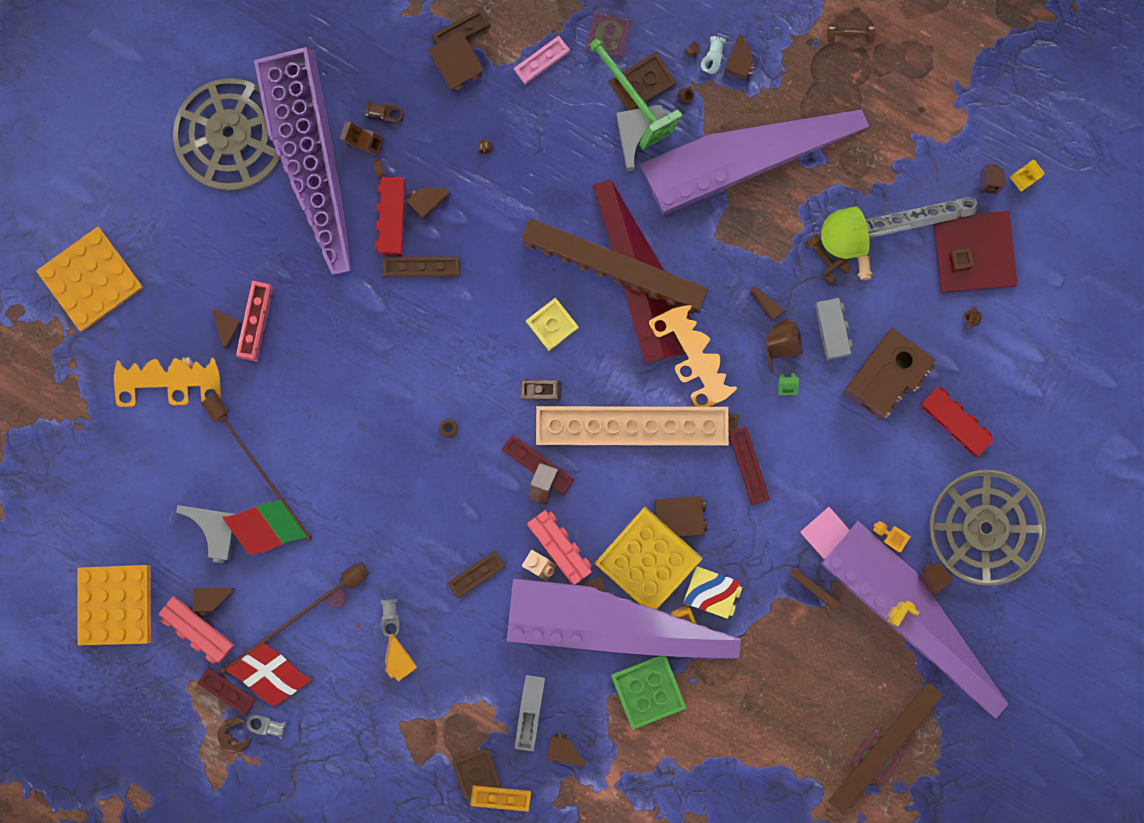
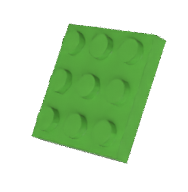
M657 656L611 675L632 730L686 709L666 656Z

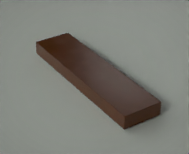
M383 257V276H460V257Z

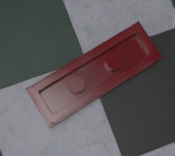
M209 667L197 683L244 716L247 715L257 700Z

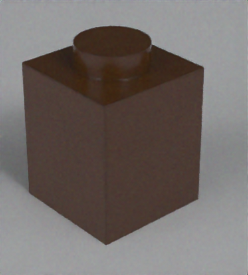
M930 562L922 568L923 573L918 576L932 595L941 591L953 581V578L940 562L933 565Z

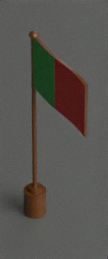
M214 393L201 402L205 411L214 423L217 421L219 423L224 422L279 499L278 501L260 504L239 514L222 517L248 555L266 552L287 542L304 538L310 541L312 535L308 534L226 420L229 418L227 414L230 411L219 395Z

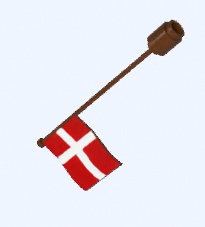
M362 562L355 563L341 573V583L230 664L219 668L224 675L229 672L243 681L262 700L273 706H277L313 680L300 672L282 654L266 645L265 642L343 586L346 589L348 587L353 589L369 575L366 567Z

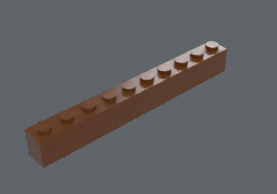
M532 218L529 219L521 237L522 244L529 250L534 251L537 249L542 251L541 253L547 257H558L562 263L568 265L573 263L582 271L587 272L590 270L595 272V275L605 279V277L613 279L612 282L615 284L631 286V290L641 293V291L646 292L649 297L656 300L659 298L666 300V303L670 306L676 307L678 305L682 307L692 305L688 311L691 314L695 312L700 313L708 294V288Z

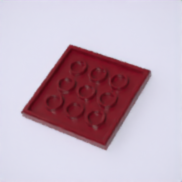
M1009 211L978 213L966 217L959 216L957 219L933 224L941 293L1017 286ZM971 247L974 267L954 271L951 251Z

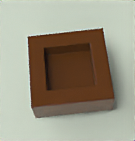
M971 247L951 251L954 271L974 267Z

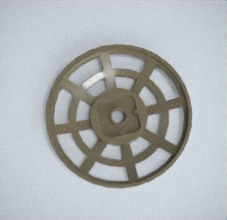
M219 79L199 87L183 102L174 121L173 143L181 164L197 181L219 190H240L261 182L278 165L281 160L274 148L266 145L268 131L264 113L256 103L249 99L254 90L260 93L258 85L242 79ZM234 83L247 87L242 95L232 93L218 95L215 85ZM209 89L211 98L202 103L195 113L185 110L195 96L203 90ZM223 99L239 100L234 110H224L221 103ZM214 103L217 113L212 115L210 119L200 116L206 107ZM248 104L252 107L259 117L247 120L242 114L245 105ZM183 117L191 120L189 127L190 143L180 148L178 129L180 119ZM196 122L206 126V136L195 140ZM262 124L261 142L251 138V127ZM232 128L234 133L230 137H225L224 130ZM209 143L212 149L215 150L211 161L200 152L199 147ZM248 145L257 149L250 158L243 161L240 152ZM193 150L199 160L208 166L205 177L191 168L185 160L184 154ZM263 152L273 156V159L264 170L250 178L246 167L253 164ZM222 155H233L236 162L235 165H220L218 163ZM215 170L225 172L239 170L243 181L238 183H220L212 181Z
M977 470L954 479L939 494L930 515V539L939 560L955 576L976 585H1001L1021 577L1037 561L1045 542L1046 520L1037 496L1020 479L1002 471ZM983 476L982 488L970 490L962 496L953 488L967 479ZM991 476L1007 480L1021 490L1011 497L1003 491L990 488ZM948 493L955 502L948 512L946 523H935L938 507ZM982 494V505L973 509L965 501L971 496ZM990 494L1003 498L1007 503L1000 509L990 505ZM1025 496L1030 499L1036 511L1038 525H1026L1024 513L1018 504ZM958 507L967 514L963 524L952 523L954 513ZM1012 508H1014L1018 515L1020 525L1009 524L1005 514ZM985 522L991 526V531L988 534L983 533L981 530V525ZM935 530L946 531L948 543L954 551V554L948 560L945 559L938 547ZM952 531H963L966 542L960 548L954 542ZM1009 533H1020L1018 542L1012 550L1005 543ZM1026 533H1038L1035 549L1029 560L1025 562L1017 554L1024 545ZM971 547L980 550L982 562L972 560L964 554ZM1000 548L1007 555L999 561L990 562L989 551ZM961 559L971 566L982 568V579L966 576L957 571L953 566ZM1011 560L1020 567L1019 570L1007 577L994 580L990 578V568L1002 566Z

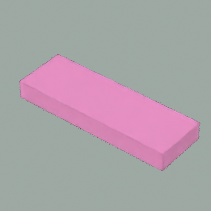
M557 36L517 65L514 71L522 82L527 84L568 54L570 49L561 37Z

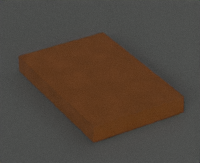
M657 52L622 72L645 103L676 85V81ZM616 77L609 80L608 83L626 111L639 108Z

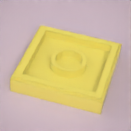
M556 298L526 320V323L548 351L579 329V326Z

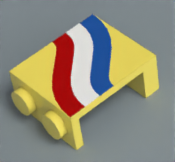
M696 566L683 603L728 619L729 615L733 616L736 608L733 602L735 597L739 598L742 587L739 586L740 581Z

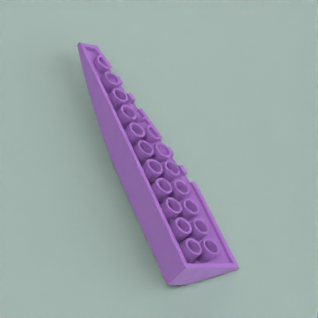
M304 47L254 60L268 135L274 143L275 151L284 165L285 172L289 176L291 186L302 210H304L307 216V221L314 231L316 241L320 244L323 251L322 254L331 274L335 275L351 271L339 177L315 51Z
M856 110L709 134L641 163L640 167L662 216L870 126L863 111Z
M857 521L820 565L996 719L1007 707L1008 703L936 599L919 579V575L914 569ZM907 600L917 606L916 610L920 612L918 616L907 612L899 626H894L887 622L889 611L893 606L896 607L899 601L906 602Z
M513 579L507 633L508 642L643 655L739 658L741 639L735 636L708 629L703 625H696L689 622V620L673 617L666 612L643 604L633 603L631 600L616 597L614 594L599 591L591 586Z

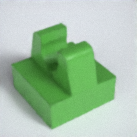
M781 373L778 395H798L799 378L794 373L791 374V377H784V373Z

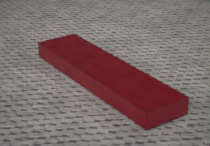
M747 426L728 432L750 504L755 505L770 500Z
M514 435L510 437L502 448L504 453L533 474L536 473L540 462L558 468ZM558 468L553 488L564 495L575 479Z

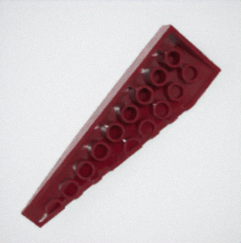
M612 180L593 184L611 250L664 271ZM623 284L622 289L644 365L686 354L674 331L657 337L649 325L651 319L681 306H670L666 303V300L661 298L658 300L648 296V293L643 291L641 293L635 292L630 289L631 286ZM688 313L686 318L691 320L690 314ZM657 320L654 324L657 331L663 332L666 330L667 326L663 320Z

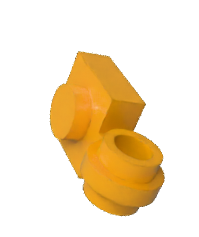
M881 521L873 525L875 533L880 536L887 535L883 542L901 553L911 537L896 526H893L889 532L887 530L888 526Z

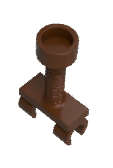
M815 234L805 242V245L809 249H815L820 258L827 264L828 269L821 273V276L829 285H832L837 280L830 271L839 266L840 270L846 274L851 270V267L844 258H841L836 263L831 261L832 259H830L820 245L821 239Z

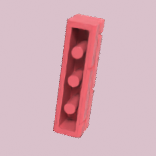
M252 281L236 356L240 359L258 362L263 340L262 333L265 331L271 303L270 296H272L274 289L271 284Z
M544 510L528 522L527 525L570 583L576 585L592 573L590 568L593 566L587 558L582 559L578 553L581 550L575 542L571 544L568 541L567 537L569 534L563 527L559 529L555 523L558 521L551 511L548 513Z
M175 596L168 601L158 614L162 617L160 621L167 627L172 625L176 629L175 633L180 638L189 639L191 641L190 646L198 652L200 650L207 654L205 658L213 664L215 662L221 663L235 646L234 643Z

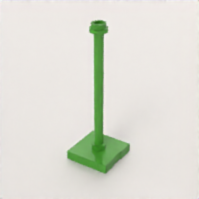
M597 38L590 43L591 50L598 52L651 123L639 143L641 148L644 150L671 135L682 117L681 112L676 110L658 120L603 48L604 42Z

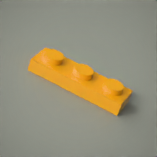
M473 785L470 805L529 812L531 792L527 790Z

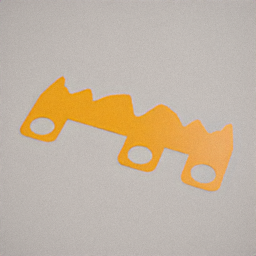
M692 305L673 308L651 319L649 325L657 337H661L674 331L689 357L688 360L675 366V371L680 380L687 382L698 376L702 380L705 387L691 394L695 407H710L725 400L737 389L735 386L729 387L724 385L726 374L717 373L720 366L719 354H705L702 352L709 343L710 338L702 332L692 330L697 322L686 318L687 312L691 309ZM657 320H663L666 323L665 331L659 332L655 329L654 324ZM686 365L692 369L691 376L684 377L681 375L680 368ZM698 394H705L707 396L708 402L705 405H699L696 402Z
M213 357L206 368H203L195 361L192 369L185 362L174 358L167 372L163 370L157 359L146 363L142 370H140L136 363L129 370H126L122 367L119 360L116 362L114 387L116 404L119 407L134 406L136 403L135 388L167 387L168 401L171 405H186L188 403L187 386H200L202 402L206 399L205 392L208 389L215 390L221 398L220 375ZM175 390H181L184 393L182 401L176 402L173 400L172 393ZM127 391L131 394L132 399L129 403L120 401L119 395L121 392Z

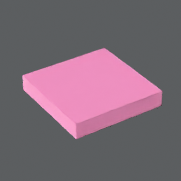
M828 507L801 530L800 533L818 554L825 559L848 533L849 529L833 510Z

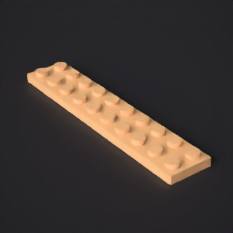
M536 406V445L728 446V407Z

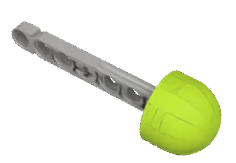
M966 197L956 201L943 202L865 220L862 211L857 206L833 212L824 221L821 229L822 243L829 253L839 258L849 259L867 255L870 246L869 238L953 220L959 216L973 215L977 211V201L974 198ZM929 213H935V214H937V215L932 216V215H929ZM894 221H899V222H902V223L896 224V223H893V222H894ZM876 225H881V226H884V227L878 228V227H875V226H876Z

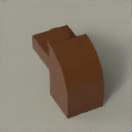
M349 121L345 122L339 139L346 142L345 145L375 156H379L385 138L377 133L361 129Z

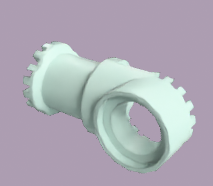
M716 36L710 37L709 52H707V56L701 62L702 70L709 74L718 72V68L720 69L719 66H721V59H723L722 51L726 39L722 37L719 39L718 36L717 38ZM713 60L712 67L708 69L709 62Z

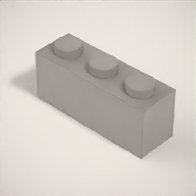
M839 298L816 302L815 310L826 361L849 356L851 351H853L851 339L848 340L847 337L849 326L848 322L844 321L843 318L845 313L843 302L840 303Z

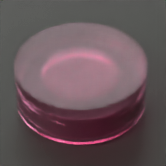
M340 589L326 598L327 604L332 608H339L346 601V595Z

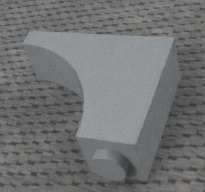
M662 105L649 107L658 120L667 116L666 110H662ZM641 109L618 112L616 114L627 172L634 171L636 149L648 126L651 125Z
M177 505L176 513L190 517L202 528L208 542V557L213 558V562L224 563L225 560L230 561L234 534L222 517L235 514Z
M530 675L525 677L515 749L534 752L545 678Z

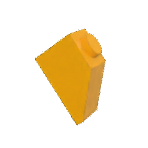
M391 633L385 657L387 666L385 670L391 678L395 677L397 681H400L415 670L417 666L395 635Z

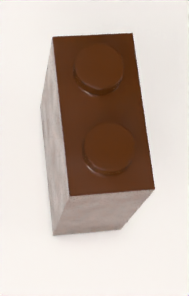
M462 31L455 33L428 49L429 55L450 91L453 89L458 91L466 86V81L471 79L473 82L482 77L480 73L484 69Z
M701 496L654 500L655 516L679 537L703 536L704 531H707V519L703 520L706 504L705 500H701Z

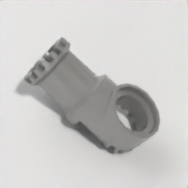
M391 599L389 602L388 600H380L383 607V616L381 617L382 631L387 637L390 634L386 632V626L390 623L396 625L395 637L400 632L399 616L396 613L398 599Z
M254 715L247 721V726L253 733L265 736L270 734L283 739L287 722L279 723L271 721L267 717ZM255 718L260 719L262 722V726L258 730L251 727V721Z

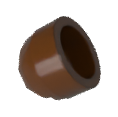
M694 41L684 52L687 56L694 58L696 54H700V47Z
M682 88L678 91L677 96L681 102L691 103L694 99V92L691 88Z
M482 139L479 141V154H490L493 152V145L490 140Z

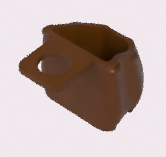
M791 318L774 325L766 339L765 346L771 373H774L772 359L803 354L800 330L797 322Z

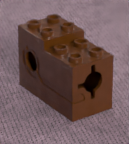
M891 328L842 394L877 420L886 419L895 409L894 403L900 402L905 394L908 395L910 392L915 393L916 390L918 391L924 383L921 379L923 377L926 378L935 368L933 363L936 359L894 328Z

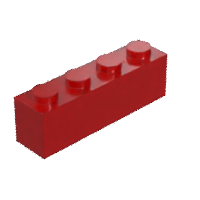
M382 177L381 182H378V194H381V201H377V212H380V220H376V231H379V238L375 239V250H378L379 255L403 256L405 178Z
M936 387L919 406L975 458L978 457L994 440L991 437L992 433L985 427L981 428L977 424L978 420L973 415L966 414L963 411L964 407L958 401L954 402L949 398L950 394L944 388Z

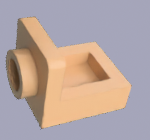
M533 550L530 551L522 567L545 581H548L553 575L557 566Z

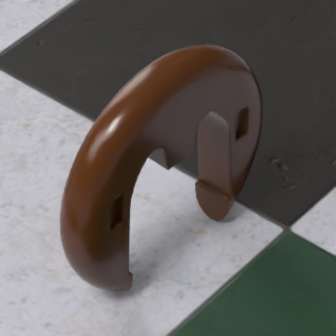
M233 717L225 720L220 725L218 741L225 750L236 753L245 750L249 746L252 739L238 744H231L229 740L233 736L226 733L229 727L246 722L245 720Z

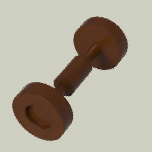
M828 23L827 42L834 43L835 35H844V37L866 35L867 43H873L875 36L874 23H868L866 31H858V29L835 31L834 23Z

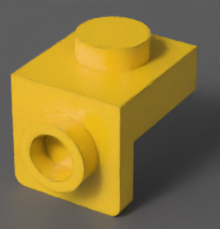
M1033 159L1011 175L1010 178L1022 192L1039 180L1045 173Z
M907 600L906 602L899 601L896 607L893 606L889 611L887 622L894 626H899L907 612L916 616L920 612L916 610L917 606Z

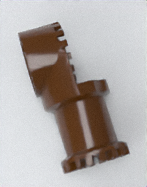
M370 101L367 102L366 107L368 108L365 111V118H381V120L390 121L393 124H399L404 119V113L397 105L372 104ZM393 110L400 112V117L396 120L390 118Z

